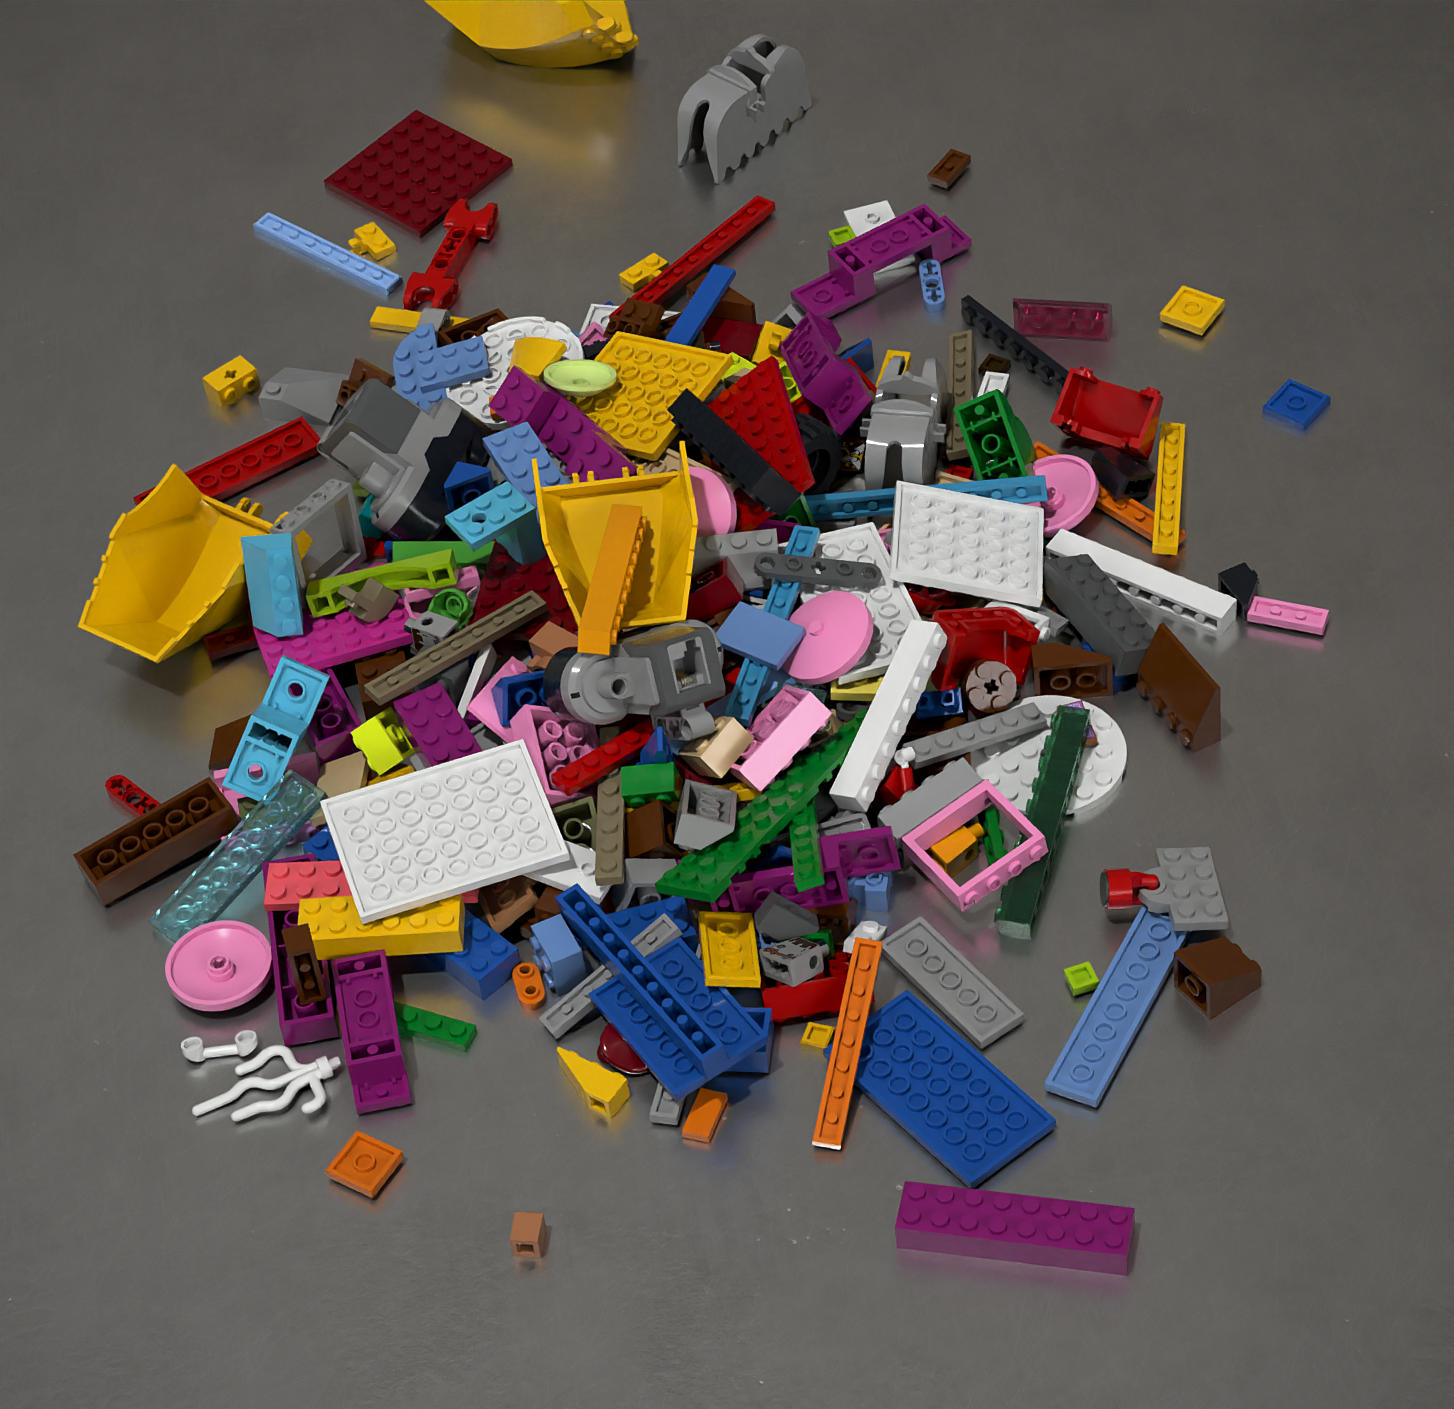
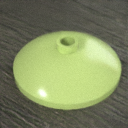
M586 359L555 362L544 370V380L549 386L575 398H585L608 389L615 383L617 376L615 369L610 365Z

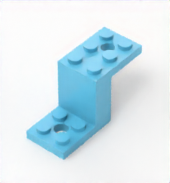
M508 481L444 516L446 524L472 551L496 539L523 566L527 563L532 565L546 557L545 553L547 551L540 534L535 507ZM478 520H485V522H483V523H478V522H476V521H478Z
M282 655L262 703L253 712L248 721L222 786L268 806L271 805L291 757L302 744L330 675ZM290 684H300L303 688L302 695L294 696L289 690ZM259 765L263 769V776L260 778L253 777L249 771L250 766Z

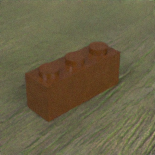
M306 923L281 930L300 1005L327 999L309 924Z

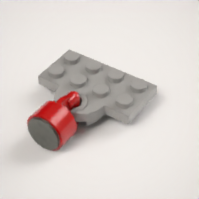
M1209 847L1156 848L1155 859L1157 868H1151L1144 873L1130 872L1128 868L1104 869L1101 872L1100 899L1102 906L1106 910L1130 909L1132 905H1146L1149 912H1169L1173 931L1228 929L1229 921Z

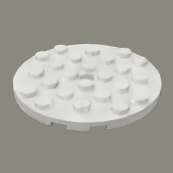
M530 316L508 319L487 328L488 331L481 336L485 343L491 375L445 387L447 397L491 427V430L511 428L512 426L503 418L493 421L488 405L489 397L495 396L508 375L515 340L525 337H541L565 343L567 350L558 362L571 359H585V354L578 337L566 325L558 321L555 323L546 321L544 317Z
M1058 695L1028 697L1010 703L1004 711L1034 702L1047 719L1045 727L971 751V767L981 779H989V782L1022 814L1036 816V820H1057L1058 816L1071 813L1077 816L1097 807L1108 799L1120 785L1122 775L1127 767V747L1123 733L1117 723L1103 710L1088 702L1082 701L1096 734L1097 744L1072 750L1057 714V706L1077 702L1080 699ZM999 711V712L992 713L990 716L995 715V714H998V713H1001V712H1004V711ZM1042 754H1043V755H1048V754H1049V755H1053V754H1054V757H1053V758H1042Z

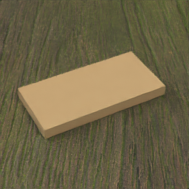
M363 751L321 765L309 818L313 827L327 823L321 808V800L366 787L370 766L367 762L368 758Z

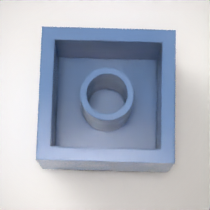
M561 914L531 926L533 937L529 938L533 951L536 953L533 955V960L538 969H543L545 972L543 976L548 988H554L558 997L569 993L587 978L581 948Z

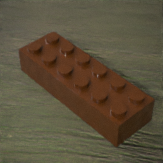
M208 777L78 851L73 856L81 874L105 906L241 826L232 805L213 780Z

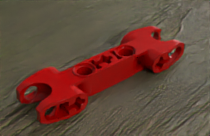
M461 198L449 209L443 225L444 232L447 235L425 274L413 272L409 277L403 297L404 309L413 310L418 304L425 301H432V307L439 309H448L454 303L459 292V281L455 278L469 256L472 247L477 239L489 240L495 231L499 214L496 203H488L479 211H470L469 199Z

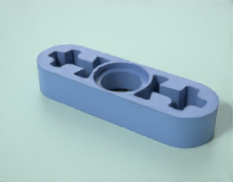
M926 259L919 264L924 307L928 312L938 313L944 310L946 306L940 264L936 260ZM928 270H932L933 274L928 275ZM929 284H937V285H938L937 287H934V288H929V287H927V285H929ZM932 297H936L937 301L933 302Z

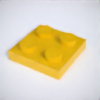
M1182 285L1160 312V321L1203 335L1225 307V300Z

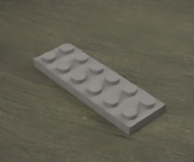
M921 916L882 940L883 948L881 953L980 1049L1024 1021V1013Z

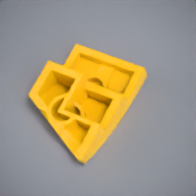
M525 337L517 339L513 346L509 372L515 365L524 370L534 380L542 382L544 380L545 368L550 364L558 362L567 350L564 342L548 338Z

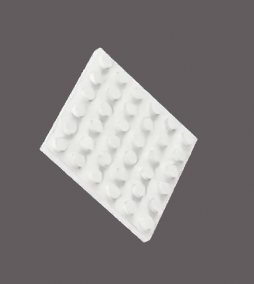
M897 480L894 494L889 579L918 584L924 587L945 589L950 592L971 594L976 597L982 596L999 601L1019 603L1024 606L1040 607L1043 583L1044 508Z

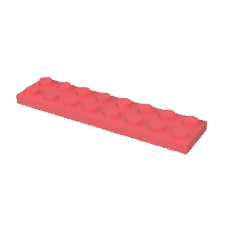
M340 860L269 863L264 898L265 911L299 910L300 899L352 896ZM479 888L462 893L463 902L478 903Z

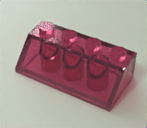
M1013 298L1014 330L1023 337L1099 342L1110 341L1113 318L1112 305L1109 303Z

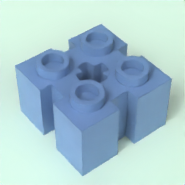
M894 870L848 878L849 898H856L858 906H866V911L888 912L890 887H892Z

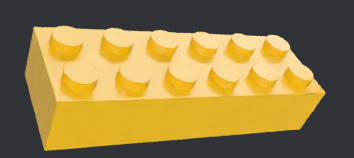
M462 893L364 924L361 923L352 896L300 899L298 925L309 924L317 960L340 959L379 950H385L386 956L463 951L465 906Z

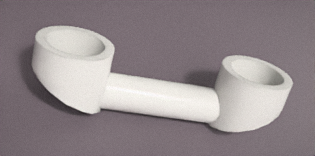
M245 1030L235 1036L236 1044L204 1048L203 1042L199 1037H189L181 1043V1049L187 1059L200 1062L205 1060V1058L237 1054L239 1056L248 1055L256 1048L258 1039L254 1031Z

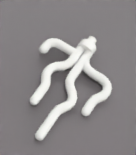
M283 1045L269 1046L262 1050L254 1059L238 1065L235 1068V1073L238 1076L250 1073L262 1067L273 1056H282L291 1072L274 1079L261 1077L245 1078L239 1081L230 1091L195 1105L192 1108V1113L195 1116H200L231 1103L250 1088L275 1090L288 1085L283 1095L276 1100L258 1101L234 1111L231 1114V1118L237 1122L260 1112L281 1110L293 1100L299 1089L310 1085L315 1098L302 1105L303 1113L309 1114L321 1108L326 1100V1093L320 1080L334 1076L332 1070L342 1065L338 1056L330 1060L323 1056L316 1059L315 1062L301 1064L297 1062L293 1052L288 1047Z

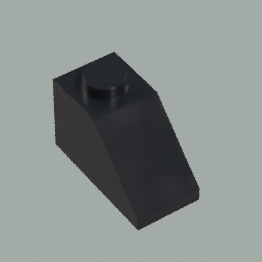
M1244 562L1218 573V591L1237 599V615L1243 622H1247V613L1253 597L1258 596L1259 577Z

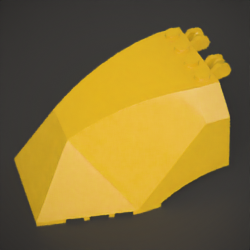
M424 0L495 58L519 65L560 68L593 64L622 57L623 54L630 52L634 47L636 48L640 40L632 32L625 0Z
M679 441L680 470L645 475L643 465H637V476H630L628 467H622V478L595 481L593 471H588L587 482H580L578 473H572V484L540 487L537 458L532 459L534 491L542 541L578 628L612 504L643 506L642 516H647L646 531L643 534V542L640 544V554L637 556V566L634 568L633 581H631L627 605L624 606V616L621 619L620 629L686 621L698 518L685 441Z
M172 464L155 489L127 514L122 513L109 535L110 543L105 555H102L101 561L103 563L98 578H94L93 584L95 586L90 600L86 601L78 628L157 664L199 641L204 636L218 630L245 610V606L250 601L241 537L271 534L270 528L289 512L281 513L274 524L260 519L264 509L263 504L255 502L251 507V499L243 497L236 508L210 498L202 494L177 465ZM304 529L295 536L301 561L313 542Z

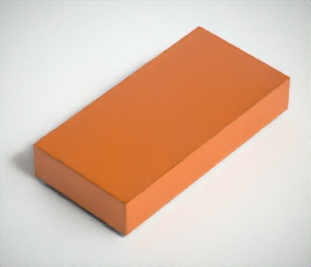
M700 1088L682 1129V1137L709 1143L727 1103V1094Z

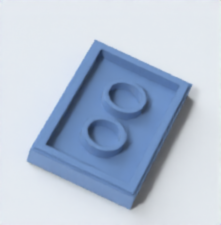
M741 601L716 632L722 648L777 671L806 633L805 628Z

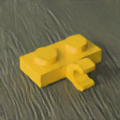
M374 222L355 229V238L348 241V244L354 248L349 250L350 252L360 256L368 251L376 261L396 252L395 244Z
M653 252L620 273L619 280L631 290L636 291L667 269L669 263Z

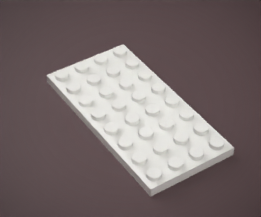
M873 522L820 534L813 557L872 563L878 566L882 572L880 583L873 589L803 583L798 594L801 605L823 593L845 591L859 597L872 614L873 634L867 650L849 671L836 678V680L841 685L886 674L911 619L921 620V617L904 583L889 579L890 555ZM788 542L779 544L780 554L785 553ZM814 568L817 574H821L818 568ZM862 573V575L867 579L875 578L873 577L874 575H871L872 573Z

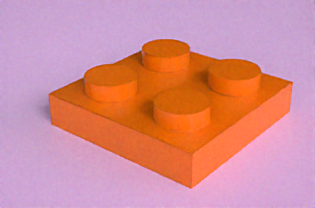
M357 1130L326 1168L325 1172L328 1178L373 1198L404 1159L403 1151Z

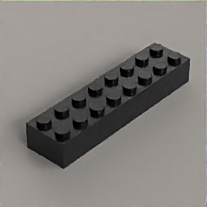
M688 388L667 409L674 416L671 421L768 513L771 514L775 511L782 517L802 495L717 413Z

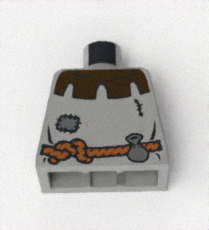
M426 611L417 620L409 618L404 625V631L412 634L415 650L419 652L424 645L432 647L459 632V626L456 620Z
M796 937L760 949L759 954L763 975L795 987L823 972V957L829 955V947L823 940L813 943Z

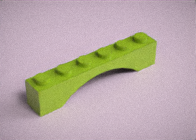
M451 548L309 582L305 597L312 616L315 618L336 613L349 606L344 603L346 598L337 593L342 584L360 593L370 577L391 590L404 588L438 589L457 584L459 567Z

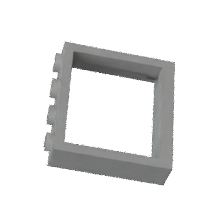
M331 478L270 528L271 534L292 532L301 605L304 609L309 608L305 597L309 582L350 573L367 559L351 483ZM334 505L343 548L305 579L295 536Z

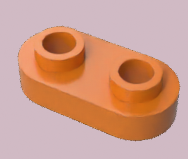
M530 962L517 965L512 972L519 1003L525 1010H538L546 1002V994L539 969Z

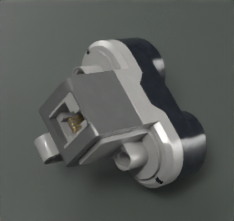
M368 379L346 402L335 424L327 427L317 445V450L325 458L356 478L360 486L375 496L370 506L372 510L370 515L371 523L396 541H433L446 525L444 516L453 512V510L449 509L444 490L446 480L457 462L482 466L488 454L483 446L482 438L492 435V430L490 426L450 398L441 399L438 402L434 401L424 410L408 398H403L381 381ZM457 501L454 504L455 510L461 506V501Z
M686 620L685 622L644 626L618 634L617 644L612 645L609 655L578 652V647H566L554 654L546 666L543 676L544 697L550 710L558 718L566 722L604 725L622 720L627 713L650 714L654 731L657 727H663L667 739L689 741L714 732V720L711 714L705 710L704 702L725 695V683L722 675L724 658L722 644L718 635L710 626L698 620Z

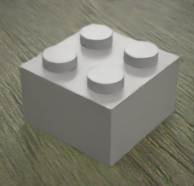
M661 858L625 859L624 883L614 884L610 893L615 911L618 912L675 897L658 893L654 884L663 877L666 871L673 869L677 865L676 860Z

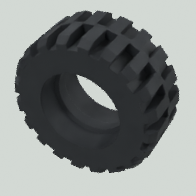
M805 413L794 414L815 480V484L804 491L803 494L804 496L823 494L830 489V484L832 481H835L837 470L840 469L842 464L840 461L843 457L841 439L835 430L811 415Z

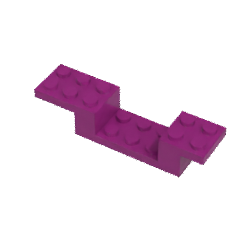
M922 204L827 251L829 273L791 291V299L805 313L810 311L823 320L825 317L829 318L875 295L873 273L917 251L926 259L941 262L971 247L972 242L946 215L940 218L926 204Z
M808 311L779 345V349L801 394L823 409L833 430L842 435L853 426L857 416L869 407L873 398L857 368L835 354L842 339L833 322L827 317L821 320Z
M515 365L512 367L488 405L512 427L527 421L538 439L568 464L564 471L571 477L572 473H578L580 482H587L588 471H593L595 481L622 478V467H628L630 476H637V466L625 456L628 449L556 389L548 384L534 380L520 367Z
M890 825L819 837L825 884L798 892L795 885L793 866L738 875L735 873L730 878L732 884L714 903L710 902L712 911L753 913L754 917V914L771 891L805 909L849 902L848 878L901 869L892 827ZM687 898L688 903L701 902V900Z
M385 950L331 960L346 1063L353 1087L357 1114L412 1103L393 1001L394 991L389 961Z

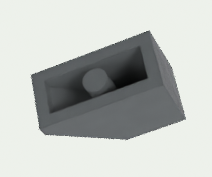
M771 891L754 914L757 931L765 937L769 938L771 936L778 941L817 933L820 929L816 914L774 891Z

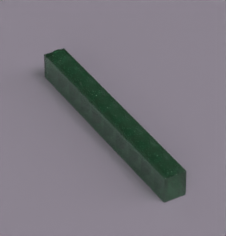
M1059 705L1057 714H1053L1051 717L1050 730L1052 731L1051 735H1046L1045 756H1040L1038 772L1040 773L1038 778L1034 777L1032 793L1034 794L1032 799L1027 800L1026 804L1027 819L1045 836L1048 852L1040 857V860L1033 862L1023 869L1019 875L1010 878L1007 886L1003 885L1000 897L1002 905L1001 908H996L994 923L998 924L999 935L1027 940L1032 938L1091 727L1090 709ZM1020 831L1021 839L1020 842H1015L1014 849L1028 840Z

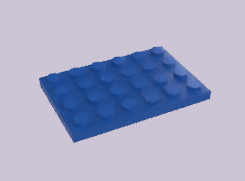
M680 936L646 957L647 961L723 1043L731 1066L769 1043L767 1034L725 987L705 986L702 961ZM616 977L588 993L590 1001L676 1102L708 1082Z

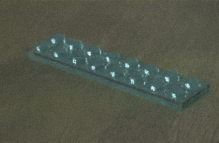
M289 769L148 920L150 925L176 943L190 930L203 924L214 922L262 871V862L271 861L321 807L320 801L329 798L326 792L292 769Z

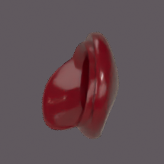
M608 1023L600 1036V1044L597 1049L598 1059L629 1074H643L650 1071L613 1026Z

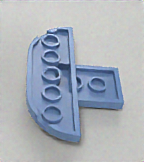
M433 323L418 326L406 336L397 347L393 357V370L398 394L405 399L408 398L424 410L434 401L438 402L441 399L448 398L445 387L491 375L482 336L438 348Z

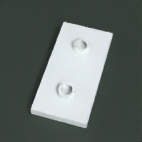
M887 200L843 211L847 225L851 226L856 237L896 218ZM911 254L875 273L914 264L915 256Z
M564 840L570 860L522 874L563 891L578 883L597 904L601 903L611 885L596 886V852Z

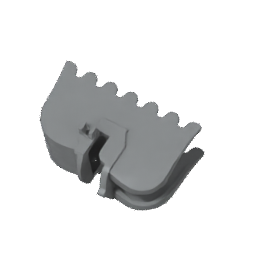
M765 34L753 35L728 52V56L724 59L722 65L712 66L705 76L697 80L685 93L678 110V165L683 166L687 162L691 149L694 152H700L705 141L714 182L719 184L725 178L728 166L729 169L736 170L739 167L742 155L746 158H750L753 155L757 142L761 146L767 144L771 130L773 133L779 134L783 129L785 119L793 122L797 118L800 106L802 109L808 110L812 106L805 63L799 51L789 45H781L776 48L773 38Z
M893 356L886 366L883 376L878 382L875 404L872 405L870 412L871 419L862 418V427H860V436L867 437L865 451L866 490L882 489L887 450L893 444H898L902 448L904 482L919 485L934 484V470H937L938 453H941V445L946 434L947 403L949 399L946 374L937 358L926 359L922 377L913 376L909 371L903 373L906 364L904 356ZM898 394L931 396L930 407L916 401L898 399ZM867 516V519L871 520L873 516Z

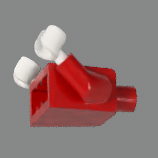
M912 747L902 748L895 753L894 759L897 764L901 765V768L899 766L891 768L888 775L878 786L875 797L870 803L881 811L887 805L893 806L900 801L902 795L907 791H914L919 788L914 782L912 767H909L908 762L915 758V752Z

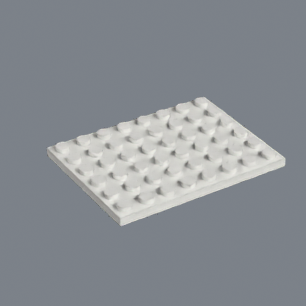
M523 739L320 801L362 924L570 860L568 850Z

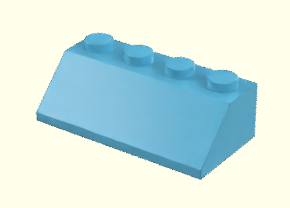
M292 532L241 537L253 626L277 637L303 635V612Z

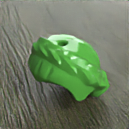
M448 588L434 596L427 611L458 621L459 631H461L473 615V603L465 592L455 588Z

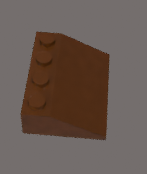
M1164 623L1159 624L1138 669L1136 687L1139 694L1149 700L1153 710L1161 714L1168 728L1173 729L1178 734L1181 743L1184 746L1187 745L1193 753H1196L1221 741L1220 686Z

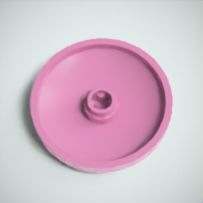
M1059 454L1033 462L1034 476L1045 475L1048 501L1021 504L1044 508L1043 538L1053 537L1060 529L1066 531L1072 529L1090 513L1099 493L1098 479L1092 467L1085 460L1077 456Z
M689 467L698 518L696 537L734 533L737 509L733 492L727 482L713 471L699 467Z
M845 591L823 593L805 602L790 616L789 621L804 627L806 633L781 667L792 679L808 685L823 684L842 676L861 659L870 644L873 634V618L870 610L859 597Z
M231 920L214 921L190 930L171 948L165 964L166 979L173 995L184 1005L201 1011H223L248 1002L266 986L273 971L272 951L267 938L255 927Z

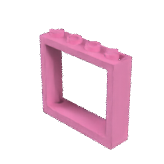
M987 779L901 838L905 854L962 912L973 904L976 905L992 891L999 889L1003 883L1013 876L1019 875L1023 869L1033 862L1040 860V857L1048 852L1045 836ZM993 804L1028 840L959 887L925 851Z

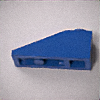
M663 727L655 729L640 752V762H637L636 765L674 762L676 766V759Z

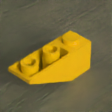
M558 1047L556 1051L559 1066L589 1109L612 1119L630 1097L627 1079L618 1072L613 1073L603 1068L597 1062H590L580 1057L574 1051H567Z

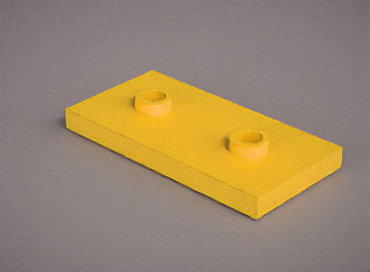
M699 911L698 927L705 986L760 988L761 976L753 913Z

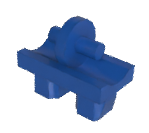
M960 687L943 692L939 690L923 692L916 705L918 721L964 714L962 689Z

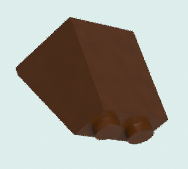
M658 799L625 814L624 860L632 858L675 859L678 864L677 860H681L684 856L688 855L689 850H684L678 844H674L677 811Z
M1225 936L1181 948L1174 952V987L1209 1020H1212L1261 987L1262 970L1255 960H1250L1236 943H1232Z

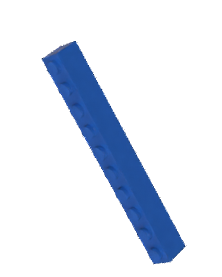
M578 883L555 897L563 919L708 1081L731 1066L723 1043Z

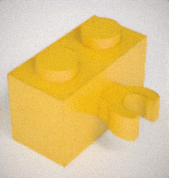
M765 321L751 363L757 366L771 355L778 360L779 365L785 361L779 345L792 329Z

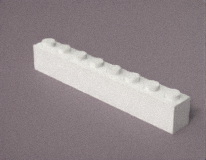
M1060 529L1045 547L1046 555L1051 559L1088 554L1125 597L1222 636L1237 617V599L1075 533Z
M911 619L829 792V795L839 808L867 812L870 803L873 801L875 792L885 776L889 762L895 755L896 747L906 731L911 715L915 712L918 700L926 688V683L932 671L936 667L941 651L946 646L948 637L938 623Z

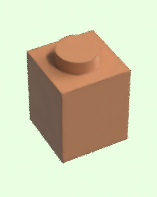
M533 1211L515 1212L509 1239L513 1257L541 1258L547 1231L543 1213Z

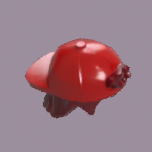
M904 582L918 613L921 615L933 614L941 606L953 607L956 605L955 598L949 594L950 591Z

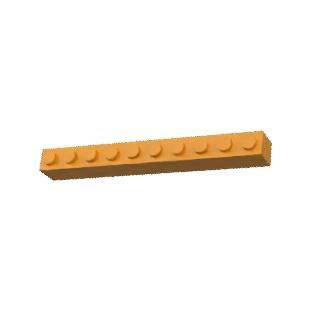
M612 504L578 628V652L609 655L612 645L617 644L621 619L624 616V606L627 605L628 593H630L631 581H633L634 568L637 566V556L640 554V544L643 542V534L646 531L647 516H642L643 506Z

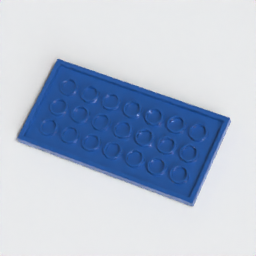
M904 991L868 1017L854 1084L970 1189L975 1188L1056 1127V1119L910 991ZM833 1043L823 1049L824 1057L828 1061L830 1060Z

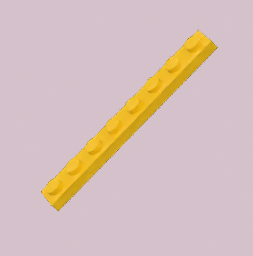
M1161 422L1152 553L1177 555L1185 438V424Z

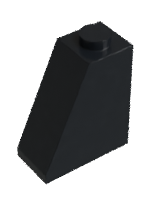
M1113 447L1097 448L1092 456L1091 467L1097 479L1114 497L1126 499L1148 496L1156 473Z

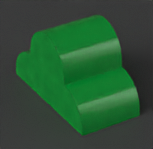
M999 389L990 391L953 408L979 481L1034 476L1032 462L1035 461L1036 455L1030 435L1022 421L1014 415L1008 400Z

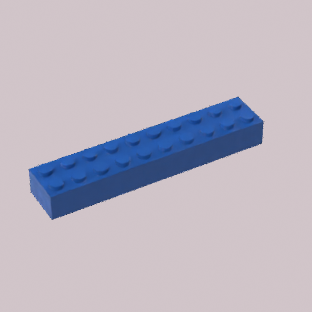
M328 825L302 845L304 855L314 853L316 861L339 860ZM465 909L463 951L423 954L482 1001L511 979L514 968L521 964L518 948L467 909Z

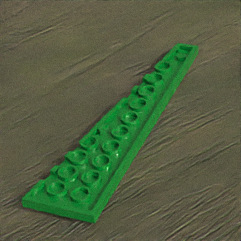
M861 710L856 713L851 721L839 727L833 736L825 739L821 746L807 754L804 760L797 766L790 768L786 775L772 783L770 788L762 795L755 797L752 803L744 810L737 812L733 832L701 850L695 849L691 854L684 856L681 862L673 869L666 871L663 877L654 884L657 892L714 903L732 884L730 878L735 873L741 874L746 869L745 862L750 858H756L761 853L759 847L770 843L819 792L818 785L822 781L828 782L833 777L831 772L834 768L842 767L868 710Z

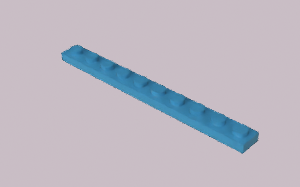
M1045 475L924 485L1013 503L1048 501ZM895 488L805 496L814 521L893 514Z
M795 525L784 554L813 557L820 538V529ZM774 579L763 611L789 621L803 583ZM745 658L723 716L734 717L742 726L750 727L771 668Z

